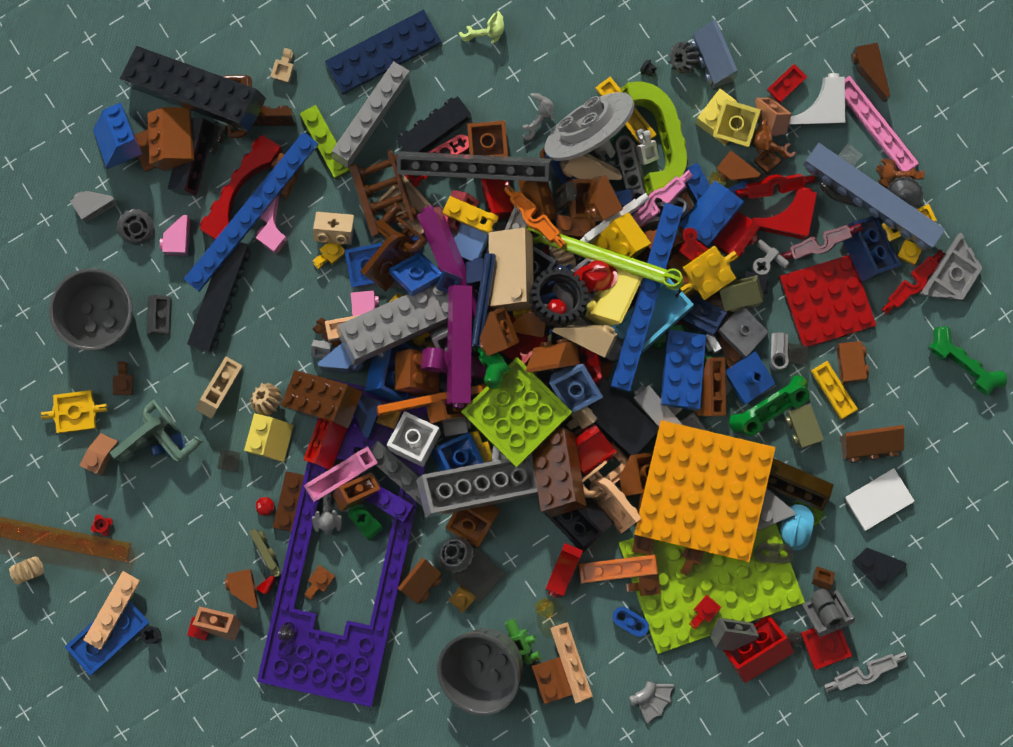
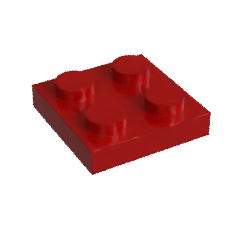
M814 628L800 633L814 670L852 656L842 629L821 637L817 635Z

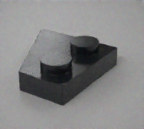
M865 548L852 560L878 590L885 586L907 565L904 561L869 548Z

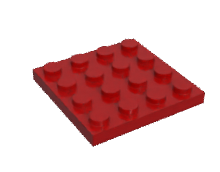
M849 255L779 276L803 349L876 326L862 281Z

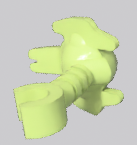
M497 11L488 20L487 29L473 30L470 26H467L468 33L463 34L460 32L459 35L465 42L472 40L473 37L488 35L490 38H493L491 43L495 44L504 32V18Z

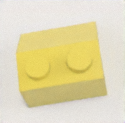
M721 89L718 90L700 113L695 123L711 136H713L724 99L737 102ZM714 137L725 146L729 142L727 140Z
M724 99L713 136L749 147L761 109Z
M254 413L244 451L249 454L284 462L294 425Z

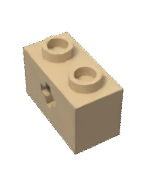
M316 212L313 226L314 241L352 245L355 228L354 215Z

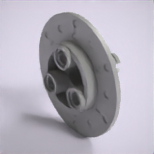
M615 92L588 99L583 105L562 119L552 130L545 143L547 156L552 160L565 161L594 151L602 161H605L604 155L606 152L610 158L613 157L615 149L609 139L617 134L630 119L634 111L633 99L629 94L623 92Z

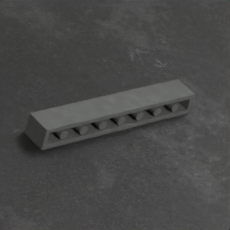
M401 151L397 155V174L549 182L552 177V159Z

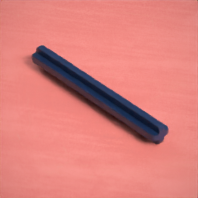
M486 253L483 262L471 346L478 348L481 347L480 336L486 323L496 261V255L493 253Z

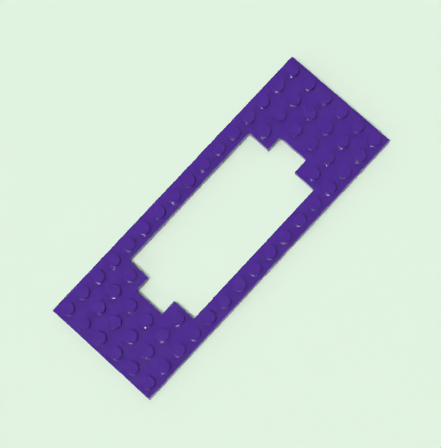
M330 379L340 383L348 384L354 387L355 389L361 391L362 395L381 401L383 404L395 402L378 399L374 397L373 395L365 392L366 386ZM409 396V399L418 398V397ZM426 407L405 411L430 423ZM404 411L401 412L398 422L400 421ZM353 415L336 459L345 461L354 454L355 448L364 449L369 447L370 449L377 440L388 449L387 443L394 429L376 423L370 440H367L355 415ZM391 452L418 477L424 475L426 463L422 467ZM307 462L257 682L372 707L417 502L400 487L398 497L414 505L415 508L406 523L395 517L393 519L370 625L346 621L343 636L315 630L314 625L317 614L295 609L313 530L312 517L315 516L319 500L313 502L304 485L326 472V468Z

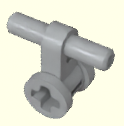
M762 240L756 243V246L767 255L764 258L755 260L751 269L752 273L767 276L773 259L784 268L789 265V261L782 257L777 249L771 248ZM761 265H763V266H764V269L761 270V271H758V270H757L758 267H760Z

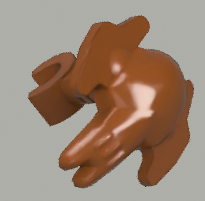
M767 120L760 122L757 130L754 132V144L758 154L761 155L762 150H772L781 153L782 157L786 159L796 154L795 151L792 153L787 152V147L791 145L790 143L783 146L773 143L769 126H766Z
M881 159L884 166L879 164L876 169L880 177L878 182L886 188L896 178L911 177L915 180H923L925 175L924 170L918 172L915 171V168H912L910 171H898L895 161L890 159Z

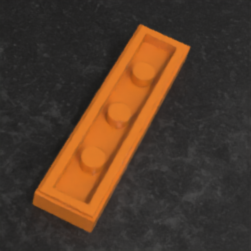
M656 554L579 564L581 583L659 574Z

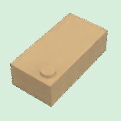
M526 228L488 232L489 253L496 255L490 293V307L497 310L505 306L507 311L531 309L529 292L534 283L532 234Z

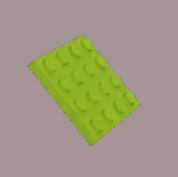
M518 357L508 365L512 371L504 376L501 387L493 389L487 386L461 411L516 468L572 413L533 372L527 373V366Z

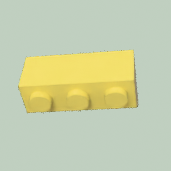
M615 268L618 274L617 282L610 289L594 291L595 296L587 305L585 317L601 326H613L622 323L643 277Z

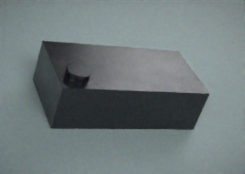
M603 377V380L597 385L603 398L588 405V408L597 417L593 424L629 457L639 454L656 436L659 428L616 388L611 387V383Z

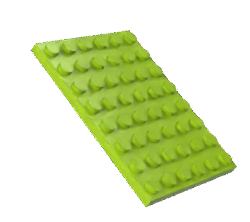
M776 523L756 531L750 562L705 552L700 564L696 565L693 563L687 576L680 573L685 559L681 558L685 547L654 539L652 555L656 554L661 594L641 596L640 591H635L643 615L649 624V632L657 654L710 636L719 618L751 622L805 603ZM634 538L618 543L623 558L648 555L632 552ZM630 577L632 583L639 582L638 577ZM707 594L721 606V609L710 622L703 619L700 625L694 629L689 625L697 615L693 609Z

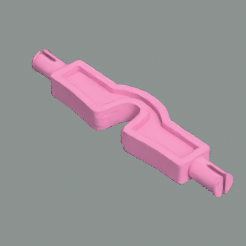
M689 170L680 178L676 176L664 188L657 189L648 196L650 200L646 201L645 205L632 216L640 228L660 213V209L656 205L657 199L670 204L686 188L685 183L693 177Z

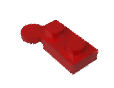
M686 228L682 232V239L685 242L678 251L693 261L707 251L708 248L696 240L698 234L695 229Z

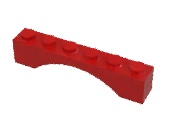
M261 135L259 139L256 138L251 146L252 150L249 154L244 155L241 161L242 165L232 173V180L221 190V197L218 201L215 200L210 207L211 212L201 220V227L199 229L213 240H216L231 221L232 206L241 187L253 175L270 168L274 158L283 152L280 145Z

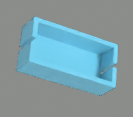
M668 277L667 283L673 285V281ZM661 283L641 354L692 310L694 304L683 292L679 294L678 298L676 297L679 289L669 290L665 284ZM634 306L626 312L622 323L611 326L615 329L614 332L618 333L617 337L623 340L627 333Z

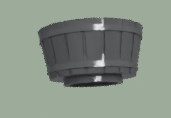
M97 268L81 269L65 277L55 288L49 303V318L51 319L52 328L58 337L69 346L85 351L102 350L117 344L129 331L133 316L132 299L125 284L117 276L115 277L114 274Z
M489 628L475 629L457 636L442 650L437 663L438 681L446 697L463 711L476 715L495 714L505 709L518 691L523 673L522 656L514 641L502 632Z

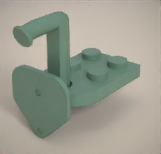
M153 399L143 409L144 425L114 448L110 454L120 462H127L135 456L134 452L139 448L142 450L148 446L149 440L155 436L168 454L175 461L179 462L196 450L204 441L194 436V439L180 450L164 430L168 425H171L176 431H179L180 428L157 401ZM156 408L162 414L159 418H154L150 414Z

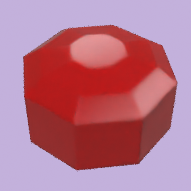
M552 299L547 306L549 310L555 313L564 314L567 311L566 304L560 299Z
M261 497L256 502V511L261 516H269L274 512L275 503L269 497Z

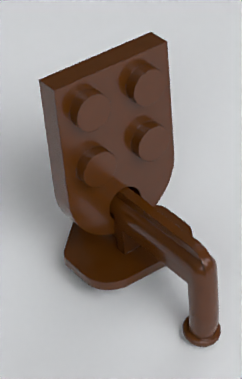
M248 75L222 76L252 87V79ZM282 105L277 108L262 106L253 126H296V118L292 108ZM227 124L229 138H242L248 133V131L243 129L234 130L235 126Z
M394 202V205L377 225V230L387 239L360 271L385 292L395 281L389 273V268L413 256L428 241L398 216L396 219L406 227L402 233H398L388 225L399 211H402L397 202ZM415 235L418 237L416 242L412 239Z

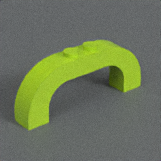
M639 81L627 82L621 88V92L631 96L634 106H643L652 112L657 122L666 162L663 171L650 172L642 178L645 192L649 196L653 191L664 188L676 176L680 178L683 175L687 164L686 141L682 135L681 121L678 119L676 108L668 95L650 83Z

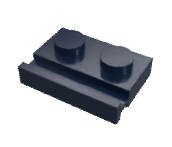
M693 295L690 300L694 304L693 308L680 321L714 337L716 331L725 320L727 312Z

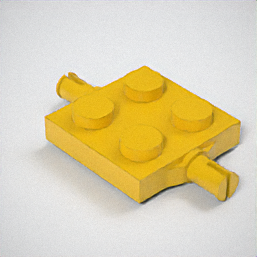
M716 246L711 247L683 267L688 276L689 283L681 287L680 290L686 294L694 288L702 299L706 300L736 279L729 263L738 258V255L733 251L724 257Z
M92 390L53 395L54 405L52 411L41 412L42 420L53 418L56 423V433L58 434L96 429V413L107 412L108 409L107 404L95 405Z

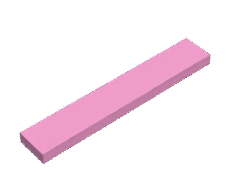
M850 76L845 78V103L889 159L895 161L898 170L910 171L918 166L919 162Z

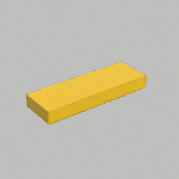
M828 361L810 371L840 420L858 410Z

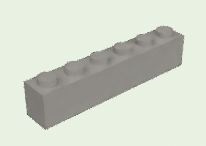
M393 61L333 148L332 159L349 168V165L353 163L409 81V70Z

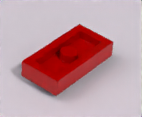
M793 64L767 89V92L780 104L807 79V76Z

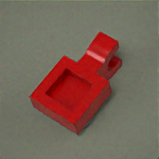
M706 594L693 609L697 615L689 625L695 629L703 619L710 622L721 609V606Z

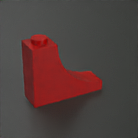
M802 187L796 191L791 205L780 214L768 218L753 217L752 220L759 226L758 231L806 240L809 235L817 192H812V189Z
M564 543L545 588L548 590V595L559 598V595L564 596L583 550Z

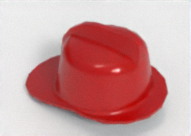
M599 260L592 261L588 265L579 268L574 276L578 274L581 277L580 281L583 280L585 282L584 287H587L588 292L610 289L618 279L617 270Z

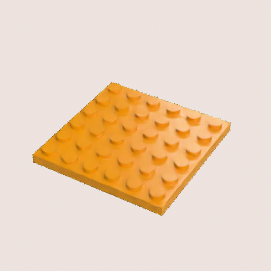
M661 420L639 515L641 519L636 523L634 535L750 562L776 447Z

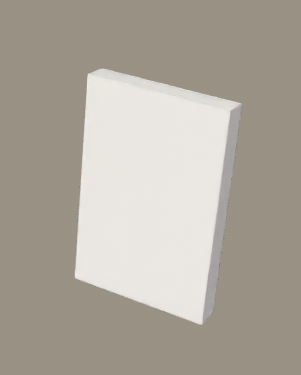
M894 468L844 497L864 531L914 502V499Z

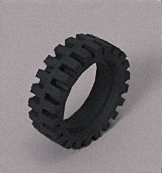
M555 267L553 270L551 268L547 269L532 284L529 292L530 308L532 311H535L534 315L536 317H541V322L547 321L546 325L551 326L554 324V327L571 325L581 317L586 309L589 299L588 289L584 287L585 282L583 280L580 281L581 277L578 274L574 276V272L571 270L566 272V268L559 270V267ZM551 281L567 284L576 293L577 303L575 308L564 314L552 312L541 301V288Z

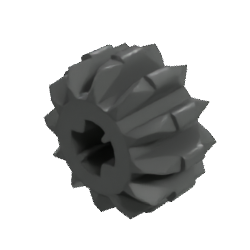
M677 42L676 46H672L670 48L672 53L667 54L671 57L668 63L673 64L671 69L677 70V73L681 74L690 73L692 69L697 68L696 63L700 61L697 55L700 52H695L696 46L691 45L690 42Z

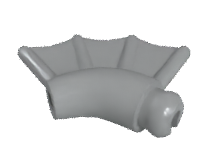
M647 681L643 690L629 697L631 706L638 705L640 707L645 722L649 724L654 717L661 716L664 707L671 703L670 693L675 686L674 684H656Z

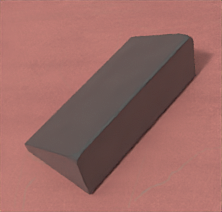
M148 296L147 334H169L170 296Z

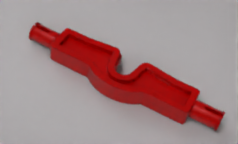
M775 174L766 177L763 181L746 184V188L735 190V195L738 197L746 196L749 199L769 197L773 194L775 184H777L778 191L784 194L805 187V184L814 183L815 176L804 177L802 174H795L784 177Z
M941 249L933 257L929 256L911 272L916 285H912L907 280H904L899 285L896 291L888 298V303L881 309L884 312L889 308L884 313L885 315H888L894 307L897 309L909 296H913L923 289L927 282V277L937 268L938 262L945 255L944 252L941 254Z

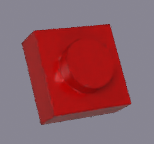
M192 616L187 636L207 641L209 633L193 626L195 617Z

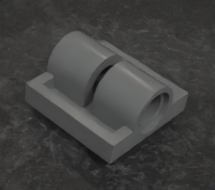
M819 589L812 594L811 601L802 604L805 614L819 637L855 623L854 616L838 589L830 593L827 589Z

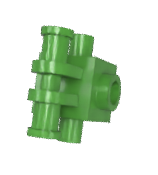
M516 619L506 621L505 626L509 633L508 637L517 645L522 656L523 667L525 663L530 665L533 664V661L541 660L539 651L530 653L533 648L532 643H536L535 635L529 636L527 629L520 630Z

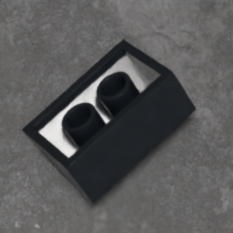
M586 497V507L554 517L546 515L578 549L583 550L582 553L615 523L592 498Z

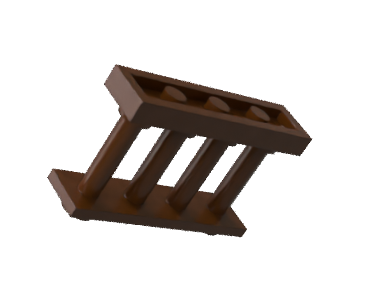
M391 150L387 151L390 159L367 168L360 167L356 163L349 165L371 236L375 239L383 237V234L377 230L380 220L377 219L376 213L381 209L394 205V202L400 203L404 201L407 212L394 216L388 224L389 226L399 223L396 219L397 216L403 221L410 219V222L414 225L418 224L417 209L412 206L402 174H397L398 154L395 155ZM391 166L393 167L395 177L371 186L366 185L364 178H367V175ZM398 184L401 192L400 195L376 204L372 203L370 198L372 193Z

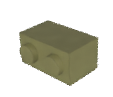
M758 275L731 281L719 290L725 311L735 312L745 306L756 307L763 302L764 298Z
M811 404L786 413V424L788 428H792L794 434L792 435V440L799 449L812 446L824 440Z

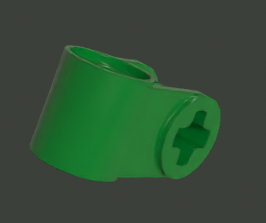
M357 504L350 507L349 517L369 541L384 529L362 505Z

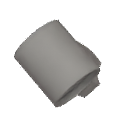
M772 333L769 366L773 372L780 373L785 370L789 362L788 334ZM781 359L784 365L779 367L775 365L774 360Z

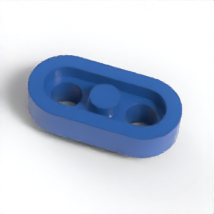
M619 607L613 612V622L632 635L641 637L648 632L649 624L647 620L628 608ZM620 613L625 614L626 618L624 621L619 620L618 615ZM637 623L642 625L641 631L635 629Z

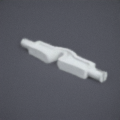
M645 193L638 199L632 200L623 207V210L603 220L598 226L586 233L585 237L580 239V241L586 243L593 242L613 220L628 212L632 214L650 198Z

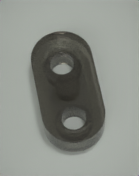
M761 543L755 548L754 556L761 563L786 564L792 561L794 550L787 544ZM761 550L767 551L766 557L761 556ZM781 551H785L787 553V556L785 558H782L780 556Z

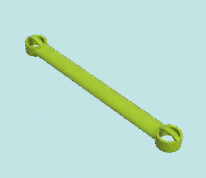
M527 226L526 229L529 232L533 231L540 235L533 238L534 244L541 242L560 249L555 242L550 243L539 231ZM560 234V237L567 243L561 250L594 261H603L614 268L665 284L669 290H678L684 283L683 276L677 269L667 270ZM668 277L675 279L678 283L668 284L667 279Z

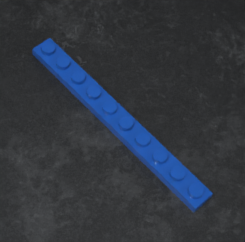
M304 132L299 136L185 276L184 280L199 292L318 147L319 144Z
M668 203L664 204L647 263L666 269L683 212L682 207ZM644 277L642 279L611 383L613 388L630 392L661 287L659 282Z

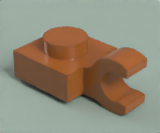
M319 565L308 579L312 585L304 595L312 600L319 589L325 592L335 576Z

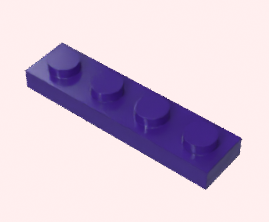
M358 475L357 477L351 479L350 481H353V480H355V479H357V478H360V477H362V475ZM379 486L380 490L365 499L403 523H406L415 508L414 505Z

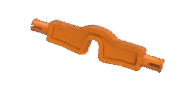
M510 185L507 188L505 187L504 191L511 197V203L522 213L526 225L533 230L539 231L550 243L555 242L560 249H563L567 243L560 237V231L551 223L548 217L542 215L537 219H533L532 216L538 211L537 206L520 191L516 193Z

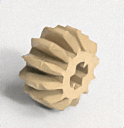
M549 246L550 256L558 261L556 266L571 264L568 268L569 271L576 267V259L573 253Z
M261 383L259 388L255 387L256 391L251 393L252 398L249 400L251 408L263 416H271L272 411L277 412L276 408L281 405L280 401L283 399L281 391L270 383Z
M39 557L29 558L9 568L11 579L15 584L24 583L44 573L43 564Z

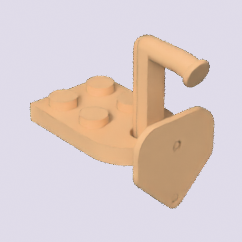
M612 441L610 444L618 452L615 457L621 465L603 477L599 470L607 464V461H604L584 477L582 482L584 483L587 479L592 482L589 490L583 484L585 497L593 498L597 505L615 522L613 525L622 534L639 521L641 517L637 509L627 501L624 493L619 491L614 485L620 480V475L628 459Z

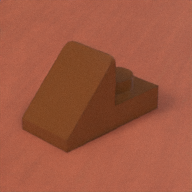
M147 129L135 134L142 151L138 158L145 172L156 168L149 164Z

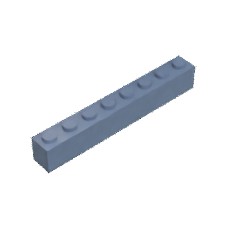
M820 143L816 145L803 164L810 174L818 175L821 177L822 182L837 188L838 193L843 196H849L853 199L854 204L859 207H865L869 210L870 215L884 220L886 226L900 231L902 237L916 242V246L921 250L930 251L945 231V228Z

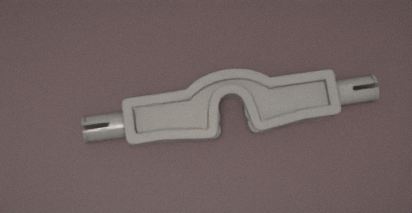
M904 651L895 656L889 654L882 658L868 661L866 665L868 666L869 674L867 676L863 675L859 667H854L844 674L834 677L833 682L823 686L828 688L825 689L826 693L837 688L838 690H843L855 684L871 683L881 673L897 667V663L908 659V657L904 656L906 655Z

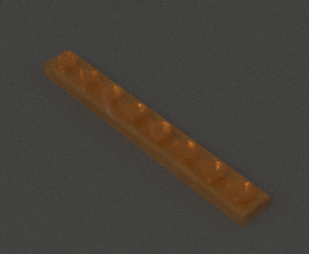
M0 517V537L128 562L132 543Z

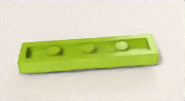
M314 105L299 113L313 140L319 144L318 149L334 179L350 172V168L332 159V150L337 143L317 106Z

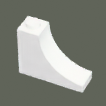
M830 73L828 77L823 78L822 88L816 101L806 111L791 116L789 124L845 123V77H839V73Z

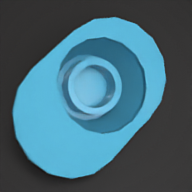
M793 505L790 508L796 514L782 520L780 535L786 548L801 550L809 544L814 517L808 507Z

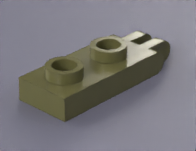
M256 528L251 530L249 533L272 575L275 577L281 576V571L275 561L277 556L272 547L268 548L265 543L268 540L263 531L259 532Z

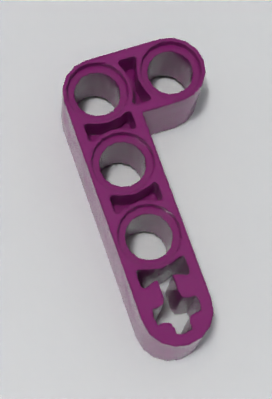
M440 348L423 349L420 369L447 374V352ZM471 356V377L484 379L487 365L484 366L478 357Z

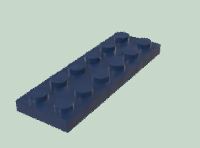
M422 10L331 57L325 63L341 93L344 95L386 73L393 61L401 65L441 44V40L427 14Z

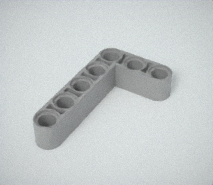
M621 136L616 140V150L626 190H631L632 200H634L637 196L646 193L642 180L643 173L635 142L628 136ZM625 142H630L629 148L622 150V145ZM629 160H634L633 166L627 168V162ZM637 177L638 183L635 186H631V180ZM678 197L670 204L675 206L679 203L684 204L682 218L689 213L690 207L685 200ZM663 201L656 203L659 209L663 208L665 204ZM656 215L643 228L659 224L661 217Z

